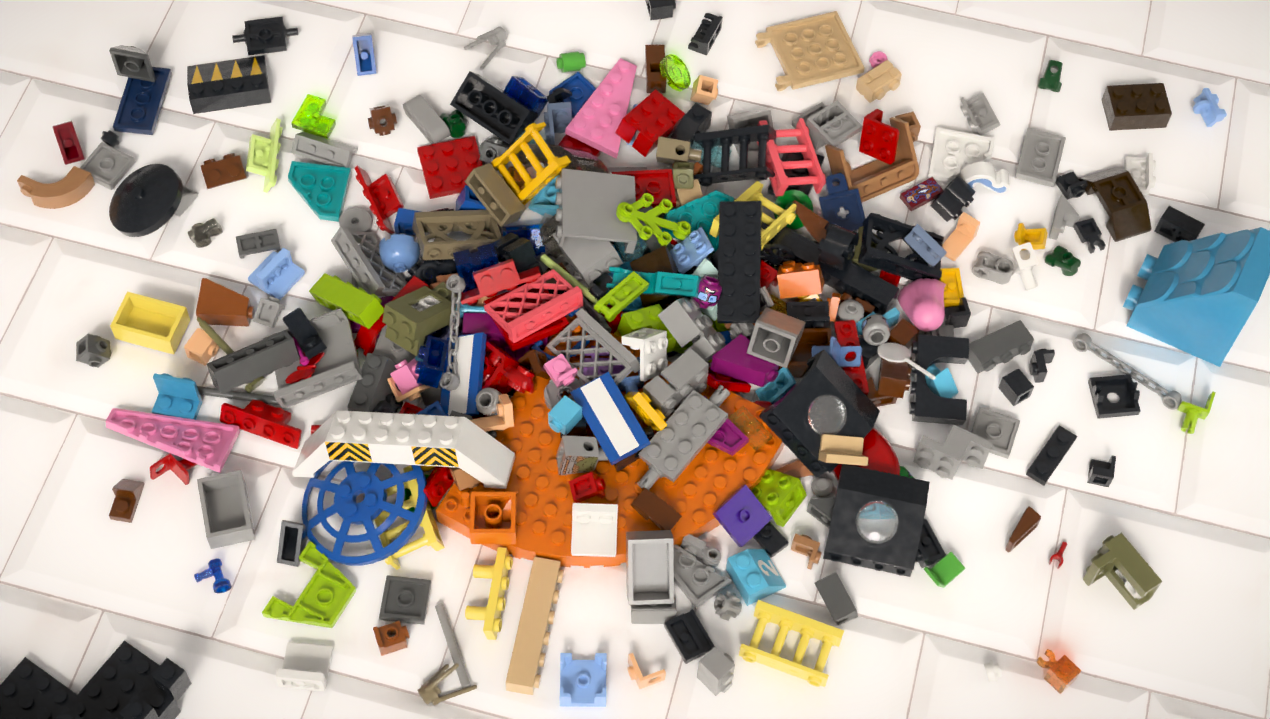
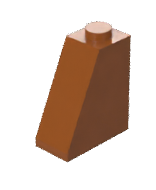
M202 278L196 308L197 318L200 317L209 325L249 327L250 319L254 318L255 312L249 298L207 278Z

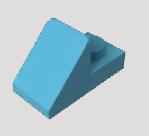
M932 365L927 369L928 372L936 377L935 380H932L925 375L927 386L934 394L943 398H953L958 394V389L948 368L940 371L935 365Z

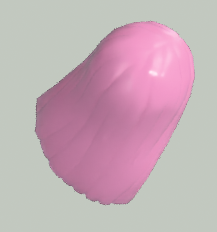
M917 279L904 286L897 297L901 308L915 327L924 332L938 329L945 317L944 288L946 284L937 279Z

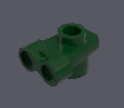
M1049 60L1043 78L1039 79L1037 87L1059 93L1062 87L1060 79L1063 63ZM1055 68L1057 72L1052 73L1050 69Z
M454 110L451 114L443 113L440 115V118L449 128L452 138H459L466 134V126L463 121L464 116L459 110Z
M1060 245L1054 249L1053 253H1049L1045 257L1046 264L1061 268L1062 274L1065 276L1075 275L1081 265V261L1078 258L1074 257L1071 252H1068L1066 248Z

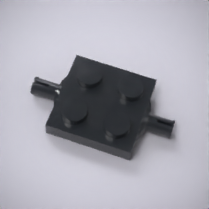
M282 16L244 21L245 30L243 34L232 35L233 43L245 42L249 56L287 51V37L299 34L298 27L286 29Z

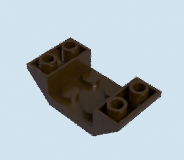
M1113 167L1079 178L1080 181L1086 180L1088 182L1085 189L1087 196L1095 193L1110 217L1106 228L1115 242L1151 231L1148 203L1129 171Z

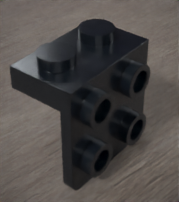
M421 254L419 257L421 259L418 264L415 263L408 269L409 275L405 280L409 282L413 276H416L430 286V284L437 282L436 277L439 275L466 271L453 259L423 260Z

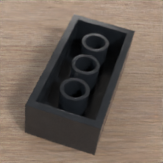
M469 71L450 103L451 106L511 146L526 132L525 128L534 123L539 116L538 113L472 71Z

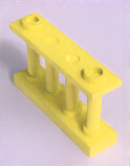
M756 181L734 201H761L762 206L779 215L774 220L762 212V222L769 225L765 230L762 228L761 231L762 251L766 243L787 224L790 225L794 221L797 205L793 203L787 210H784L763 197L761 191L764 184ZM719 215L713 219L709 232L715 238L719 235Z
M412 465L403 468L404 473L414 470ZM417 478L404 482L405 489H410L412 494L410 499L403 502L402 508L406 510L412 507L416 508L418 499ZM397 485L386 489L387 497L397 493ZM428 500L425 514L419 525L424 528L425 534H423V537L404 545L396 553L384 559L387 565L390 564L396 570L401 568L397 558L425 545L431 546L436 551L445 548ZM382 511L374 519L376 527H379L388 518L389 512ZM410 521L391 530L387 529L379 535L383 548L392 543L391 539L399 536Z
M758 600L753 615L757 617L758 623L749 646L741 644L739 656L747 662H757L807 680L813 686L825 687L829 675L823 673L831 647L834 645L839 647L844 630ZM771 622L777 624L780 629L771 653L759 650L758 646L767 623ZM790 630L801 634L792 661L779 657ZM811 638L821 640L823 643L814 669L801 665Z

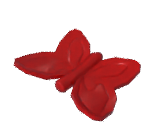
M322 352L309 359L307 365L297 366L298 371L290 374L285 382L293 384L301 379L310 378L315 372V364L320 361L325 353Z

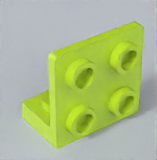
M772 469L766 471L760 483L751 491L762 506L770 511L776 525L781 527L785 526L807 496L799 478Z

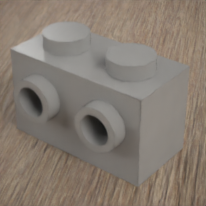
M715 646L699 660L697 678L715 696L720 692L725 693L733 685L734 660L729 654H723Z

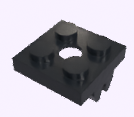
M1131 374L1089 378L1088 385L1097 419L1139 415L1141 412L1138 403L1140 391L1136 390L1138 383L1132 381ZM1115 393L1119 396V401L1112 403L1108 400L1107 395Z

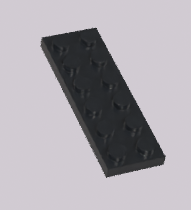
M761 201L720 202L718 281L722 287V292L717 302L718 323H756L760 316Z

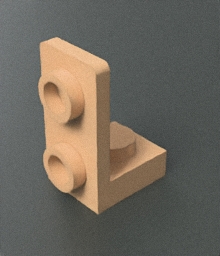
M963 212L959 217L956 229L942 244V248L947 252L945 256L952 261H956L977 236L981 222Z
M507 394L498 395L499 403L496 404L497 415L472 419L470 421L485 432L505 430L508 427H513V407Z

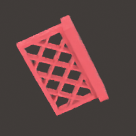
M552 269L541 275L535 282L526 283L484 305V310L508 333L509 339L516 343L582 307L583 294L578 286L573 287ZM551 278L557 281L556 284L545 282ZM532 288L540 289L539 293H532L528 291ZM543 290H554V294L543 293ZM558 290H566V291H567V292H565V293H563V294H557V293H558ZM513 298H522L521 302H511ZM526 298L537 299L536 303H525ZM541 299L550 300L544 304H540ZM505 307L504 312L494 311L493 309ZM520 308L519 313L508 312V309ZM523 309H533L527 313H523ZM506 318H514V320L509 323L505 321Z

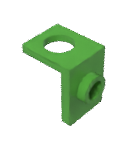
M950 552L934 567H925L924 571L937 586L945 588L966 568L954 553Z

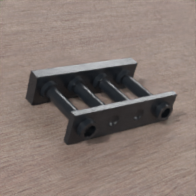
M768 124L696 133L695 142L704 148L703 174H696L693 176V179H698L701 186L709 187L715 183L751 179L767 180L769 177H775V173L766 166L767 142L776 139V131ZM758 141V167L747 169L748 144ZM732 144H740L739 170L729 171L730 146ZM715 146H722L721 172L711 173L712 149Z

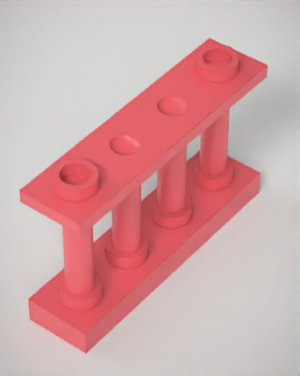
M800 118L795 129L775 130L776 138L796 137L797 145L777 146L773 139L767 142L766 166L775 173V177H769L775 197L783 196L788 186L813 184L816 194H820L823 186L826 184V176L822 172L810 139L809 128L806 126L804 119ZM767 120L759 121L757 126L768 125ZM802 152L804 160L783 162L778 154ZM807 168L810 176L788 178L784 170Z

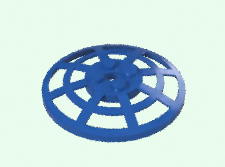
M333 460L328 461L318 469L315 477L310 478L304 492L302 521L305 524L308 539L328 559L348 566L373 564L396 553L407 544L417 531L425 514L428 500L423 491L427 481L421 465H412L414 470L400 474L394 464L371 463L366 472H356L353 464L355 462L343 461L328 474L325 480H320L318 477ZM382 464L391 471L393 477L381 481L375 473ZM345 468L347 477L339 485L331 483L334 476ZM417 478L418 499L413 513L402 508L405 496L404 482ZM397 485L395 505L386 502V489ZM314 487L320 489L317 499L318 514L308 521L309 497ZM325 492L335 493L334 504L324 510ZM365 493L364 500L356 503L357 496ZM383 510L389 512L388 518L379 527L375 528L373 520ZM335 513H338L343 518L339 532L327 521V518ZM398 516L410 521L399 537L383 548L378 536L385 532ZM319 523L322 524L330 535L336 538L333 552L321 545L311 531ZM351 524H364L367 533L347 535ZM370 540L375 551L363 556L341 555L345 542L360 543Z

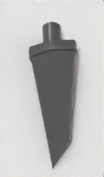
M583 297V307L587 313L605 330L611 333L612 329L602 314L595 311L594 307Z

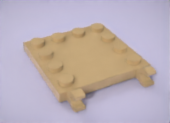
M837 11L766 27L765 33L756 34L757 40L755 44L757 48H762L771 43L786 75L776 77L777 83L775 87L777 91H783L788 86H791L792 90L864 73L865 67Z

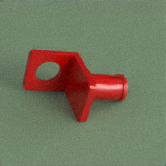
M168 454L150 466V478L155 480L168 470H171L185 485H188V470L198 464L184 458L178 461L171 454ZM164 464L162 469L156 472L157 468Z

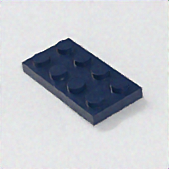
M152 67L156 78L155 82L128 77L113 123L114 131L144 135L154 134L172 75L171 69Z

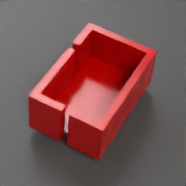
M655 89L623 117L615 133L629 144L638 130L639 134L632 147L646 157L657 147L659 137L667 138L675 131L685 113Z

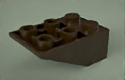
M666 245L630 262L632 271L680 274ZM641 294L640 298L644 308L660 304L662 309L665 310L673 302L684 298V296Z

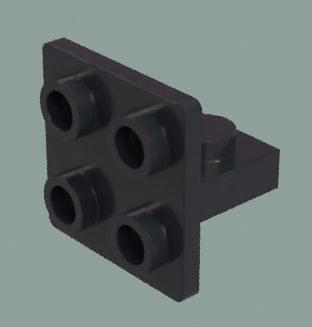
M829 301L787 302V315L806 322L804 329L829 328Z

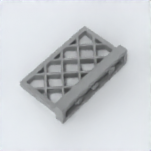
M340 226L331 242L358 285L370 295L373 293L376 296H396L407 282L401 273L387 268L380 260V257L375 255V253L380 255V240L374 232H350L347 226ZM362 245L365 246L366 248L370 249L372 252H370V251H368L367 249L363 248ZM373 260L374 262H376V263H378L379 265H381V267L378 266V265H376L375 263H373V262H371V261ZM381 275L391 280V282L381 277Z
M582 308L575 313L577 318L546 345L556 357L560 354L566 355V360L572 369L575 367L576 369L579 368L576 375L585 384L601 376L598 375V366H609L608 372L616 385L632 371L636 373L640 370V363L637 358ZM577 326H580L582 328V336H572V331ZM586 340H595L596 348L585 349ZM571 341H581V349L571 350ZM560 342H567L566 350L558 351L555 347ZM608 352L610 354L609 361H599V353ZM595 353V361L584 362L585 354ZM580 354V363H570V355ZM613 365H623L625 367L619 374H612ZM584 367H594V374L584 376Z

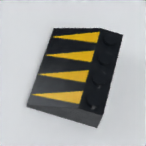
M265 55L187 66L188 95L193 114L271 103Z

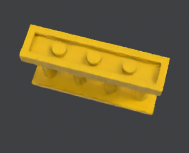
M545 122L528 125L525 128L526 132L504 154L491 162L494 169L500 172L510 189L524 206L561 172L562 168L564 169L571 163L567 155L560 158L554 156L539 132L546 126ZM532 139L535 140L547 158V167L543 168L529 147L528 143ZM521 150L537 172L536 177L533 179L516 155ZM509 161L512 162L525 182L524 189L519 188L505 167Z

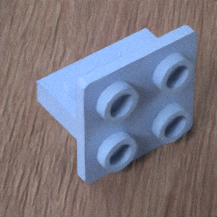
M700 227L681 243L676 244L670 250V254L678 271L684 274L693 266L698 267L704 259L710 261L707 255L714 251V247L704 229Z
M283 247L279 253L273 251L248 277V281L270 296L281 300L301 279L305 271L292 262L290 251Z

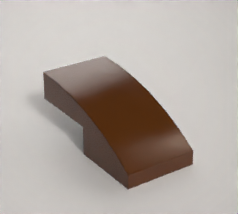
M646 488L631 503V506L646 520L650 519L661 530H671L682 517L670 505Z

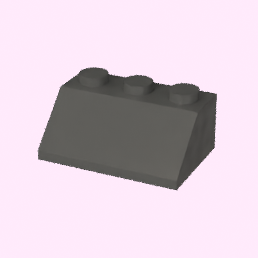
M368 353L361 369L363 379L356 382L347 406L348 411L372 412L380 401L385 400L388 394L393 393L387 379L391 378L390 373L396 369L395 365L397 363L388 357Z

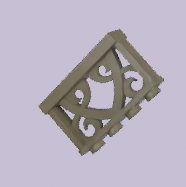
M488 210L414 212L412 229L416 234L423 260L493 257L491 243L502 238L498 224ZM453 231H462L472 236L467 240L457 241L447 235Z

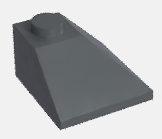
M119 45L110 47L109 52L117 75L155 82L156 78L147 53L134 46Z

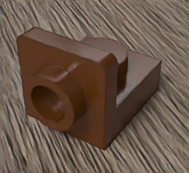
M533 349L527 351L523 357L518 359L520 365L531 368V371L536 376L547 380L550 378L543 367L548 362L545 353Z

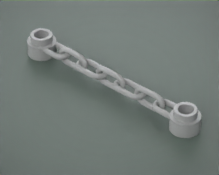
M457 274L451 275L446 282L447 289L452 291L450 339L448 342V366L446 372L440 378V386L448 391L456 390L459 386V379L456 376V353L458 351L461 292L465 289L466 284L464 279ZM453 316L457 317L456 323H453ZM452 342L455 343V349H451Z
M1079 334L1073 340L1072 344L1077 351H1091L1126 375L1131 374L1134 380L1163 397L1162 402L1166 408L1175 410L1182 402V396L1179 392L1175 390L1168 391L1155 381L1136 371L1133 367L1091 342L1092 339L1088 334ZM1101 351L1108 355L1107 358L1100 354ZM1113 359H1114L1115 361H1117L1118 363H1120V364L1117 365V364H1115L1114 362H1112ZM1127 367L1128 369H1130L1131 373L1124 370V368ZM1139 375L1143 378V380H1140L1136 376ZM1149 382L1156 386L1155 389L1148 385Z

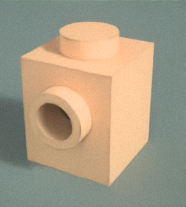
M699 75L693 82L690 100L709 105L717 98L718 80Z
M197 328L185 344L184 349L188 358L206 366L211 357L217 354L219 346L204 330Z

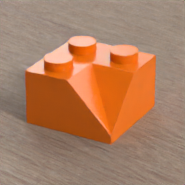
M786 261L779 267L777 280L780 299L822 294L824 279L820 265Z
M471 492L469 531L471 544H516V492Z

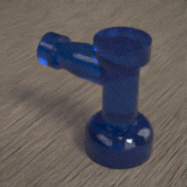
M219 558L210 560L208 562V569L194 574L197 583L214 576V593H225L232 587L230 580L223 576L221 569L222 561Z

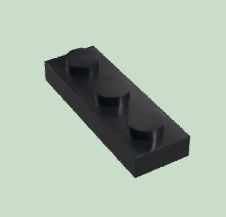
M1059 425L1028 469L1026 475L1045 486L1078 436Z

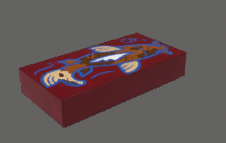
M931 177L901 193L899 198L912 212L936 199L943 189Z

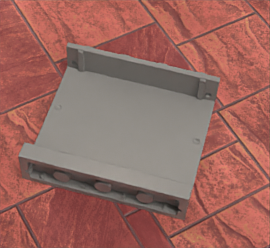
M562 168L560 177L557 176L555 188L559 189L555 199V204L559 205V209L556 210V221H559V225L556 227V237L559 238V246H563L565 236L624 242L625 253L633 254L637 243V230L630 222L620 221L617 218L616 209L622 202L629 204L636 202L635 176Z
M342 308L309 320L327 347L322 351L325 354L315 364V372L310 378L301 379L293 384L285 382L290 374L298 371L297 366H302L300 360L293 362L290 366L275 370L278 390L274 391V397L283 409L363 379L350 321ZM286 329V332L291 337H294L290 330Z

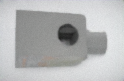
M562 436L556 454L559 475L591 472L595 470L598 461L608 460L602 448L598 447L595 437Z

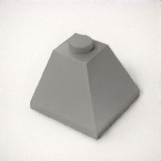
M771 110L749 111L727 116L729 129L757 126L759 121L767 120V123L774 129ZM757 141L748 144L749 151H758ZM734 144L740 157V144Z

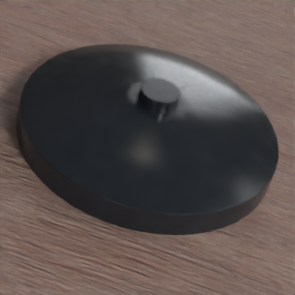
M164 164L146 165L131 173L118 186L111 199L109 217L112 225L119 232L129 237L145 236L161 228L174 215L181 202L183 184L180 176L172 168Z

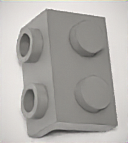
M983 92L968 101H965L964 97L960 99L963 104L960 108L965 117L969 115L971 120L967 122L973 132L977 130L978 134L982 136L1001 125Z

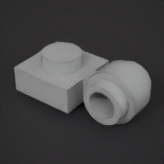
M691 534L684 536L681 548L698 558L703 556V562L706 566L709 565L713 568L719 565L721 552L718 549L707 547L706 542Z

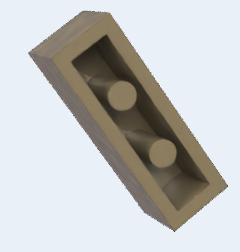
M490 163L473 169L465 180V183L500 227L516 222L526 210V207Z

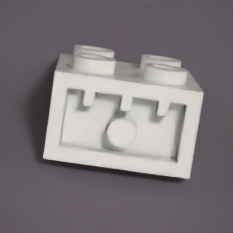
M642 328L622 336V345L630 346V349L634 350L640 349V381H647L657 375L659 376L668 367L666 359L668 346L667 331Z
M573 503L572 556H616L618 504Z
M288 642L282 669L277 668L276 680L279 687L325 692L333 652L332 647Z

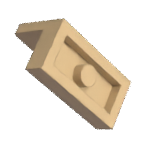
M822 434L818 460L826 463L867 466L868 457L862 455L864 439L862 437Z

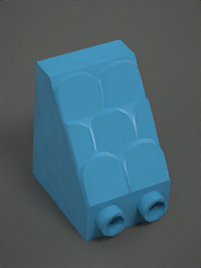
M1259 227L1230 234L1221 232L1192 241L1181 240L1164 245L1158 258L1147 254L1137 275L1147 280L1144 289L1133 284L1123 305L1124 308L1133 311L1127 327L1220 367L1256 307L1269 278L1270 231Z

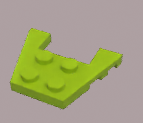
M309 541L300 554L299 560L317 569L294 606L272 596L262 611V615L271 619L333 628L356 593V588Z

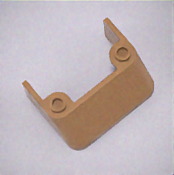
M894 117L889 118L891 126L899 130L895 162L891 165L877 159L851 170V166L845 160L842 149L829 144L825 145L832 175L842 173L846 178L848 190L858 188L862 203L909 183L918 177L919 165L908 122Z

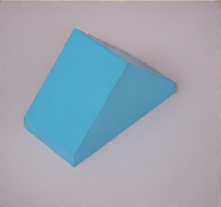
M782 367L778 371L777 378L772 383L769 382L764 387L755 391L761 401H769L774 404L784 397L796 384L788 368Z

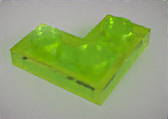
M307 94L291 125L292 128L328 139L336 126V120L321 115L326 106V99Z

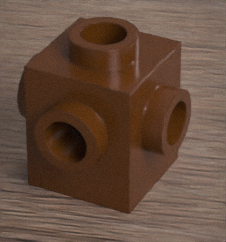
M387 104L369 108L371 116L367 118L369 128L374 129L375 134L379 133V136L391 134V131L395 130L394 125L397 124L395 112L391 113L390 106Z

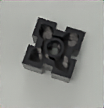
M510 232L491 243L492 255L496 262L501 263L513 258L518 273L538 266L541 275H543L541 266L535 259L536 254L530 240L523 237L519 238L518 235Z

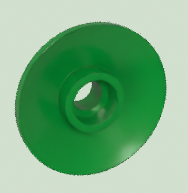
M798 190L785 191L783 196H778L775 200V204L784 210H787L796 200L813 211V204L810 198ZM774 213L775 219H777L779 215ZM796 213L794 221L790 225L787 224L786 227L796 230L803 228L804 225Z

